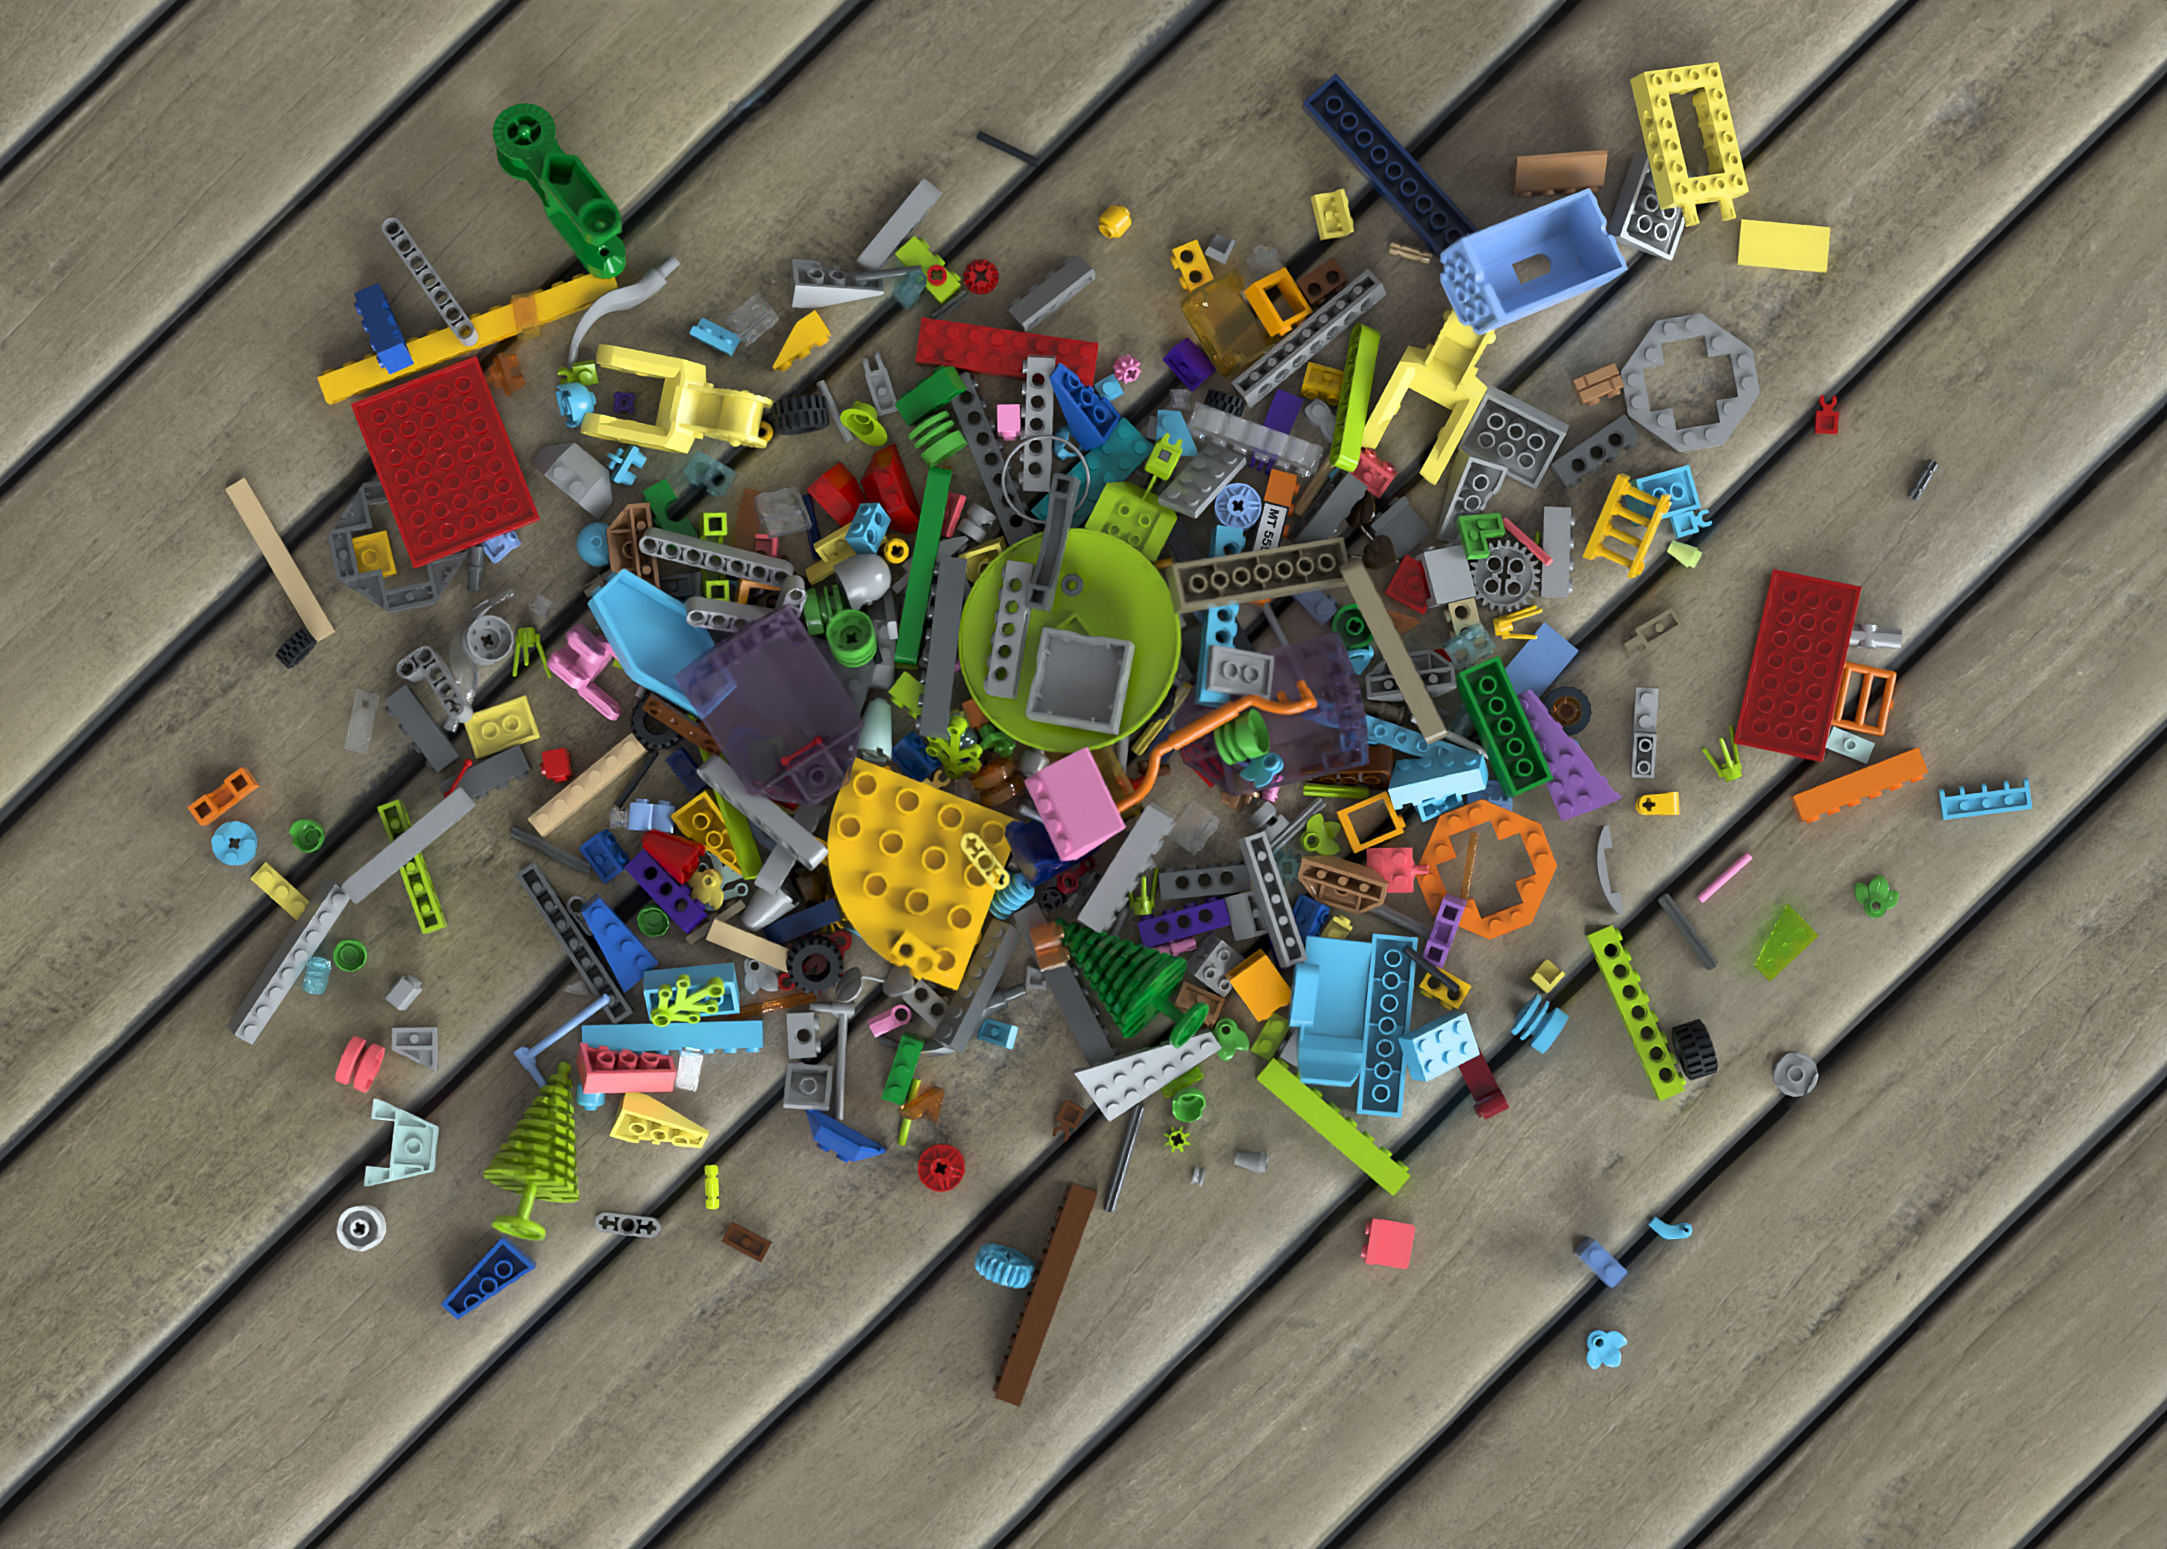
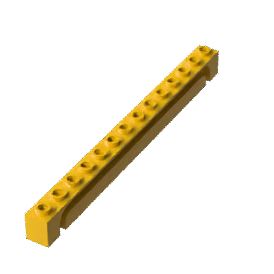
M585 273L573 276V280L567 283L560 281L552 284V288L543 291V289L530 293L531 296L522 299V297L509 301L510 304L504 307L501 305L491 307L489 312L483 315L480 313L470 315L468 319L479 334L478 341L472 346L462 345L448 325V328L440 331L439 329L428 331L425 337L419 339L418 337L409 338L405 342L414 364L392 374H389L385 367L381 369L376 358L378 356L376 352L365 355L362 361L355 362L353 360L343 364V368L338 370L334 368L322 372V376L317 377L326 403L333 405L353 395H359L588 308L602 295L619 288L616 278L600 279L592 274L585 275ZM471 330L464 331L462 337L468 336Z

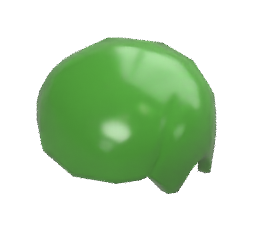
M299 819L293 822L289 829L293 839L292 844L302 852L311 853L320 849L325 839L322 825L314 819Z
M656 903L644 906L636 918L639 930L645 936L653 938L664 935L669 929L671 922L670 916Z
M346 938L336 944L333 949L332 958L335 965L342 971L355 972L365 965L367 950L365 945L358 939Z
M1193 1087L1181 1088L1172 1098L1173 1115L1182 1122H1192L1200 1119L1203 1108L1206 1107L1204 1094Z

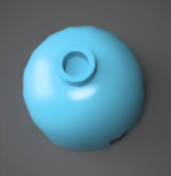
M577 382L558 385L556 388L560 389V391L556 392V399L561 416L566 414L569 420L565 422L569 428L582 425L585 414L593 413L594 411L593 405H596L594 393L589 392L584 385Z
M595 522L588 524L577 536L576 547L578 554L583 561L592 566L603 567L610 564L606 529L609 527L607 523Z

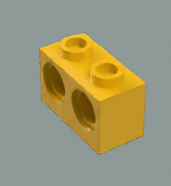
M1197 239L1172 249L1173 256L1170 257L1174 269L1178 268L1181 277H1179V281L1183 290L1187 289L1190 294L1214 284V278ZM1184 252L1190 253L1193 256L1192 261L1183 262L1180 258L1181 254ZM1199 273L1202 277L1201 281L1198 283L1191 282L1189 279L1190 274Z
M907 930L889 952L893 955L890 958L899 966L903 964L911 969L909 973L918 980L921 978L926 980L943 958ZM906 943L911 946L912 953L909 956H902L900 954L899 947L901 944ZM925 957L930 961V967L927 970L919 969L917 965L919 958Z
M1436 967L1460 986L1458 998L1450 1000L1447 997L1449 988L1441 982L1436 989H1431L1428 986V979L1432 975L1426 971L1418 984V987L1422 989L1420 993L1430 999L1435 996L1441 1000L1439 1004L1450 1011L1452 1008L1459 1009L1471 986L1442 968Z

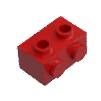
M559 748L541 752L543 762L540 763L542 775H545L547 779L553 780L554 783L558 784L570 781L569 777L575 776L569 749Z

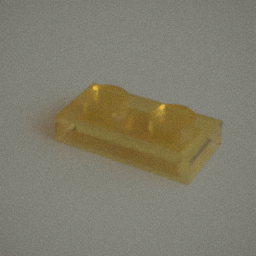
M534 292L512 295L511 299L518 340L542 337Z

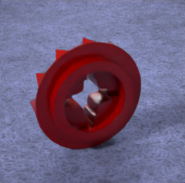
M975 259L967 265L963 273V279L968 290L978 295H984L995 289L999 281V273L992 262L986 259ZM987 269L985 278L987 279L988 283L983 280L976 282L977 275L975 274L974 270L976 272L982 273Z

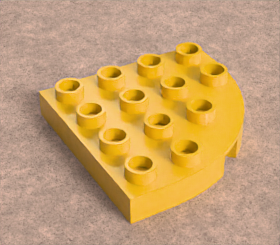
M853 757L837 796L828 830L827 857L833 883L832 887L839 905L847 920L850 921L858 934L865 940V943L882 958L898 967L900 966L890 959L893 955L889 952L906 930L943 957L926 980L957 991L996 890L988 884L962 851L960 841L966 834H976L1004 868L1022 821ZM966 839L967 844L965 847L967 849L971 847L975 853L971 854V856L975 859L976 855L984 851V849L980 847L977 850L974 845L976 843L975 839ZM982 855L978 859V864L982 868H988L991 865V859L987 855ZM996 865L990 871L985 872L987 876L990 873L993 874L995 877L993 883L995 885L998 884L1001 875L998 876L994 871L998 869ZM904 943L900 945L899 952L902 956H909L912 953V948L909 944ZM921 957L918 959L917 965L919 969L927 970L930 967V961L925 957Z

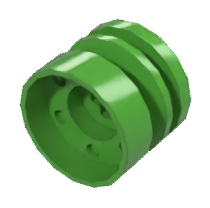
M947 411L928 417L919 423L908 435L910 441L919 439L914 444L915 449L927 447L921 454V458L928 468L930 466L935 467L947 460L968 443L959 430L952 433L948 432L955 423L953 420H950L943 424L950 417Z
M838 583L832 584L834 594L831 595L828 586L825 585L823 587L824 596L819 597L815 588L805 590L806 600L803 609L810 636L825 634V623H829L830 619L838 612L847 609L845 596Z
M856 609L840 611L830 619L826 635L833 658L839 664L846 667H859L868 663L877 650V640L871 619L865 613Z
M1255 709L1241 712L1237 717L1214 729L1220 755L1229 765L1236 764L1238 761L1243 762L1248 757H1260L1269 752L1270 742L1267 727L1260 713Z

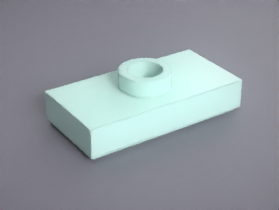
M1833 726L1829 733L1826 749L1867 764L1875 743Z

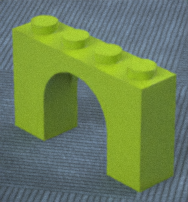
M726 512L698 513L699 539L723 545V537L727 535ZM712 555L714 559L721 560L719 556ZM700 568V572H703V598L729 602V580L725 579L724 574Z

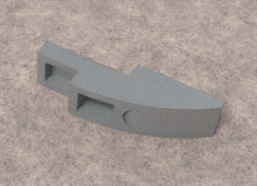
M966 536L939 542L936 562L940 563V556L953 557L956 554L964 553L969 547L967 545L969 539ZM913 556L901 565L907 573L891 587L898 596L901 593L906 594Z
M1635 686L1631 731V777L1654 778L1658 687Z

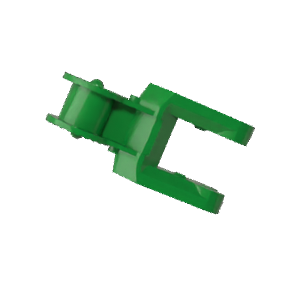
M528 103L509 106L497 116L492 129L500 167L510 177L528 182L543 201V208L548 221L590 274L600 279H611L618 276L626 266V250L622 240L616 236V234L622 231L621 215L617 206L578 156L565 154L558 145L554 120L546 110L535 104ZM602 250L609 251V254L607 256H601L600 252Z

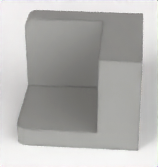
M1216 234L1205 252V259L1225 267L1237 240H1229Z

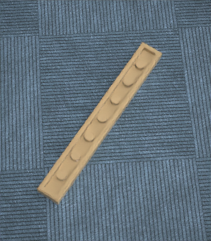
M246 478L226 488V492L309 633L317 642L334 633V627Z

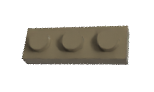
M735 898L725 905L726 910L721 914L716 911L706 918L708 922L702 927L700 925L696 926L689 933L690 935L686 937V940L690 945L695 944L707 936L714 918L727 922L747 907L743 900L737 901Z

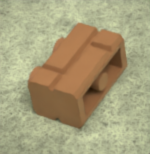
M1614 362L1571 380V385L1580 405L1587 404L1588 407L1599 403V398L1607 395L1609 399L1619 395L1620 389L1624 387Z

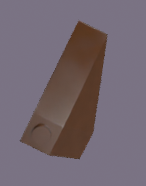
M1378 744L1301 768V774L1305 782L1334 785L1337 781L1353 787L1356 784L1369 785L1368 788L1372 790H1388L1396 763L1395 754L1391 746Z

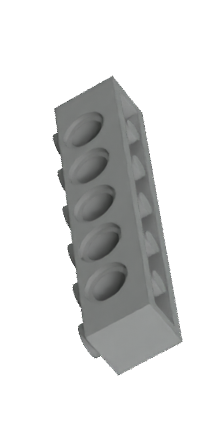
M1029 354L1027 360H1023V373L1027 374V382L1022 384V396H1026V405H1022L1021 418H1025V427H1021V440L1041 435L1053 436L1054 389L1049 376L1055 369L1056 355ZM1040 373L1044 376L1045 381L1042 384H1037L1033 381L1032 376ZM1036 395L1041 396L1044 404L1035 406L1032 403V397ZM1033 418H1040L1043 421V426L1041 428H1034L1031 425V420ZM1037 439L1042 443V449L1038 451L1033 450L1030 442L1024 445V449H1020V462L1024 463V470L1019 472V485H1023V491L1050 492L1053 439ZM1037 462L1041 465L1042 470L1037 473L1032 472L1029 465Z
M1007 560V565L1003 567L1002 579H1004V584L998 594V600L1001 601L1000 608L995 613L996 632H993L991 637L993 651L992 654H989L987 667L990 668L989 675L984 680V690H986L985 694L1017 700L1031 608L1026 607L1024 602L1028 585L1031 582L1036 567L1034 564ZM1016 580H1021V588L1014 591L1012 588L1013 583ZM1013 602H1017V611L1014 613H1010V604ZM1013 624L1014 632L1011 635H1006V627ZM1009 646L1011 653L1008 657L1003 658L1002 649ZM1005 668L1007 676L1005 679L999 680L998 672Z

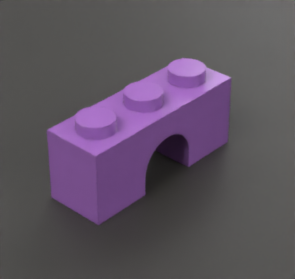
M1447 893L1442 900L1436 922L1422 956L1439 968H1442L1446 961L1467 903L1466 900Z

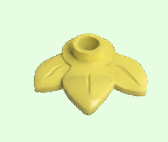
M707 869L704 872L696 871L688 881V884L694 888L691 898L693 900L698 898L703 904L708 902L713 909L718 910L724 898L723 891L720 888L723 882L721 873L715 869Z

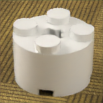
M363 1204L351 1207L343 1212L338 1221L337 1236L340 1242L351 1250L365 1251L378 1245L386 1234L385 1218L372 1205ZM360 1224L365 1225L364 1231H358L357 1228L360 1227Z

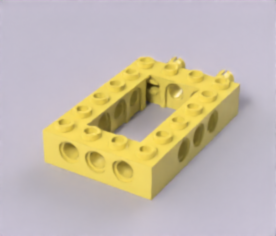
M1714 62L1648 71L1630 79L1660 210L1681 207L1685 227L1700 223L1695 204L1716 201L1719 203L1722 221L1736 218L1732 199L1749 192L1719 63ZM1690 91H1698L1694 94L1692 101L1693 106L1696 107L1699 119L1698 127L1701 128L1704 141L1703 149H1706L1710 175L1688 178L1669 98L1670 94L1679 93V95H1683Z

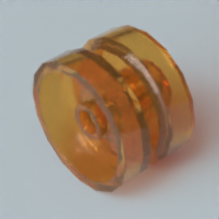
M1008 756L995 760L980 768L977 773H973L968 780L972 788L978 791L981 790L978 799L983 807L987 808L1002 803L1026 787L1022 775L1018 773L1013 774L1017 769L1013 757Z

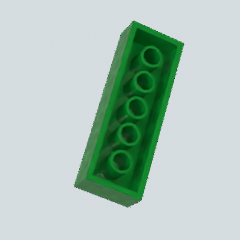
M1499 655L1457 673V689L1506 799L1515 797L1552 780V774Z

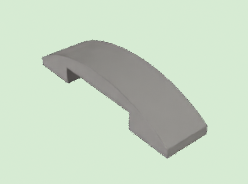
M1609 825L1602 826L1598 834L1595 847V870L1600 890L1607 904L1616 915L1624 914L1620 892L1611 893L1604 849L1612 848Z

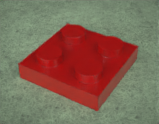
M1406 554L1384 594L1422 615L1425 614L1428 608L1426 600L1431 598L1423 564Z

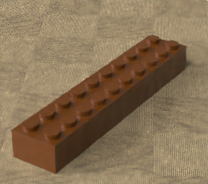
M1074 1181L1071 1186L1066 1185L1062 1199L1066 1200L1063 1207L1059 1206L1054 1220L1058 1221L1056 1228L1051 1227L1047 1237V1242H1050L1048 1250L1043 1248L1039 1263L1042 1264L1040 1271L1035 1270L1031 1284L1035 1286L1032 1292H1027L1023 1304L1026 1306L1025 1313L1020 1312L1015 1326L1019 1328L1017 1334L1012 1333L1008 1348L1011 1349L1009 1356L1004 1355L1000 1370H1003L1002 1376H997L992 1391L995 1392L994 1398L1018 1407L1022 1403L1095 1203L1098 1190Z

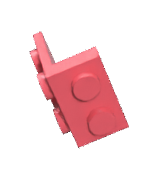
M1371 1217V1221L1366 1223L1365 1235L1368 1236L1367 1244H1363L1361 1250V1257L1364 1258L1363 1262L1371 1265L1379 1264L1407 1269L1415 1227L1412 1224Z

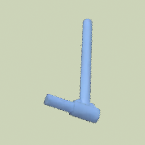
M604 994L531 1049L522 1046L514 1052L521 1065L531 1074L540 1089L548 1083L535 1066L537 1059L535 1056L610 1002L608 995Z

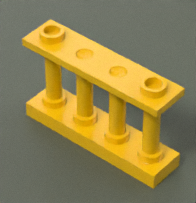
M1622 473L1617 474L1583 557L1593 560L1596 557L1603 556L1629 568L1627 577L1631 579L1640 575L1644 569V557L1663 513L1666 514L1671 506V501H1669L1671 495L1666 493L1662 494L1660 499L1632 487L1631 483H1629L1631 477ZM1628 494L1656 507L1652 519L1622 507L1620 501L1623 495L1626 496ZM1614 515H1620L1646 527L1647 531L1643 540L1614 528L1613 524H1611ZM1610 535L1639 548L1634 561L1605 548V545L1602 544L1605 536L1608 537Z

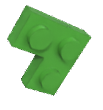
M1500 513L1458 516L1456 519L1466 560L1488 558L1490 552L1486 538L1503 537L1505 534Z

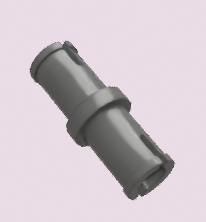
M482 545L470 547L469 565H467V570H469L467 590L482 591V571H485V566H483L484 546Z

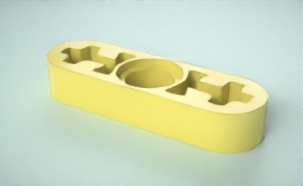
M969 833L963 836L960 841L962 851L993 889H1004L1009 883V875L976 834ZM967 838L976 840L974 845L977 850L980 847L984 849V851L976 855L975 859L971 856V854L975 853L971 847L968 849L965 847ZM987 855L990 857L991 865L988 868L979 866L978 859L980 856ZM996 865L998 869L994 871L998 876L1004 875L1005 878L1002 880L1004 884L1000 885L998 883L995 885L993 883L995 880L993 874L990 873L987 876L985 872L990 871Z

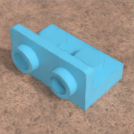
M701 318L697 327L693 326L689 333L692 338L731 358L741 340L740 336L705 318Z

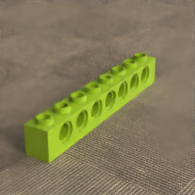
M1609 925L1586 935L1588 944L1657 1100L1662 1101L1685 1091L1683 1085L1686 1084L1682 1073H1677L1674 1066L1677 1064L1673 1052H1668L1665 1046L1668 1043L1663 1031L1659 1032L1656 1023L1659 1020L1655 1011H1650L1647 1005L1650 1002L1645 989H1640L1638 984L1641 981L1636 969L1632 970L1629 961L1632 959L1627 948H1622L1620 941L1623 939L1619 929H1614L1613 925ZM1607 944H1612L1615 947V954L1611 957L1607 956L1604 952ZM1618 964L1622 965L1625 970L1621 977H1616L1613 972L1614 967ZM1626 985L1632 986L1634 990L1633 995L1629 998H1626L1622 993ZM1638 1005L1642 1008L1643 1013L1640 1018L1636 1019L1632 1016V1009ZM1645 1026H1648L1652 1031L1648 1039H1644L1641 1036V1029ZM1653 1047H1658L1661 1051L1660 1057L1656 1060L1650 1057V1050ZM1666 1067L1670 1072V1076L1666 1080H1661L1659 1071Z

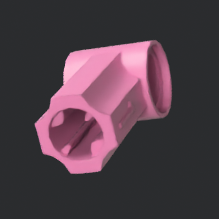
M902 1003L867 1021L874 1036L878 1037L909 1022L913 1017V1010L908 1004ZM899 1008H904L907 1011L908 1017L906 1020L898 1019L896 1012Z

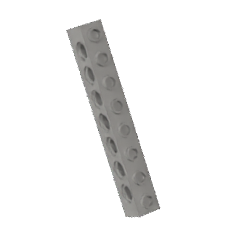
M1369 269L1364 271L1231 382L1236 394L1246 402L1249 408L1253 407L1386 296L1382 283Z

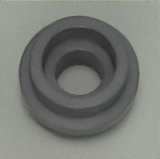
M1076 574L1066 575L1061 582L1062 591L1071 597L1079 595L1084 588L1082 578ZM1073 581L1076 582V588L1070 589L1069 584Z

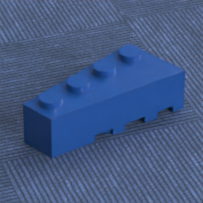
M598 893L580 907L586 922L625 993L644 977V971H650L658 964L657 958Z

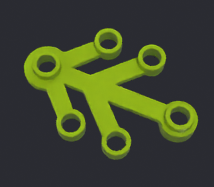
M956 715L952 716L948 722L947 730L951 734V744L946 739L927 737L931 742L926 748L928 755L937 757L944 764L943 770L951 779H961L966 771L977 773L982 766L978 758L983 750L978 744H971L970 747L960 749L961 734L964 733L968 724L964 718ZM941 747L950 756V759L944 754V752L941 750ZM969 756L971 757V759L968 762L962 763L959 760Z
M686 974L678 975L676 979L678 989L675 1003L668 1006V998L672 996V987L669 984L660 985L658 991L660 997L659 1005L651 1010L650 1019L658 1027L667 1026L671 1020L696 1024L700 1021V1012L715 1014L718 1011V1002L714 999H708L705 1003L695 1002L707 995L714 998L722 996L724 994V982L719 977H712L705 987L686 996L687 988L690 987V977ZM686 1010L687 1013H678V1011Z

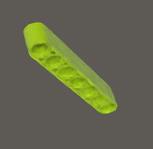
M1357 323L1350 335L1329 456L1330 465L1347 472H1353L1359 462L1380 340V332L1362 323Z

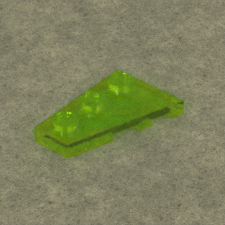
M1788 903L1754 965L1769 982L1819 937Z

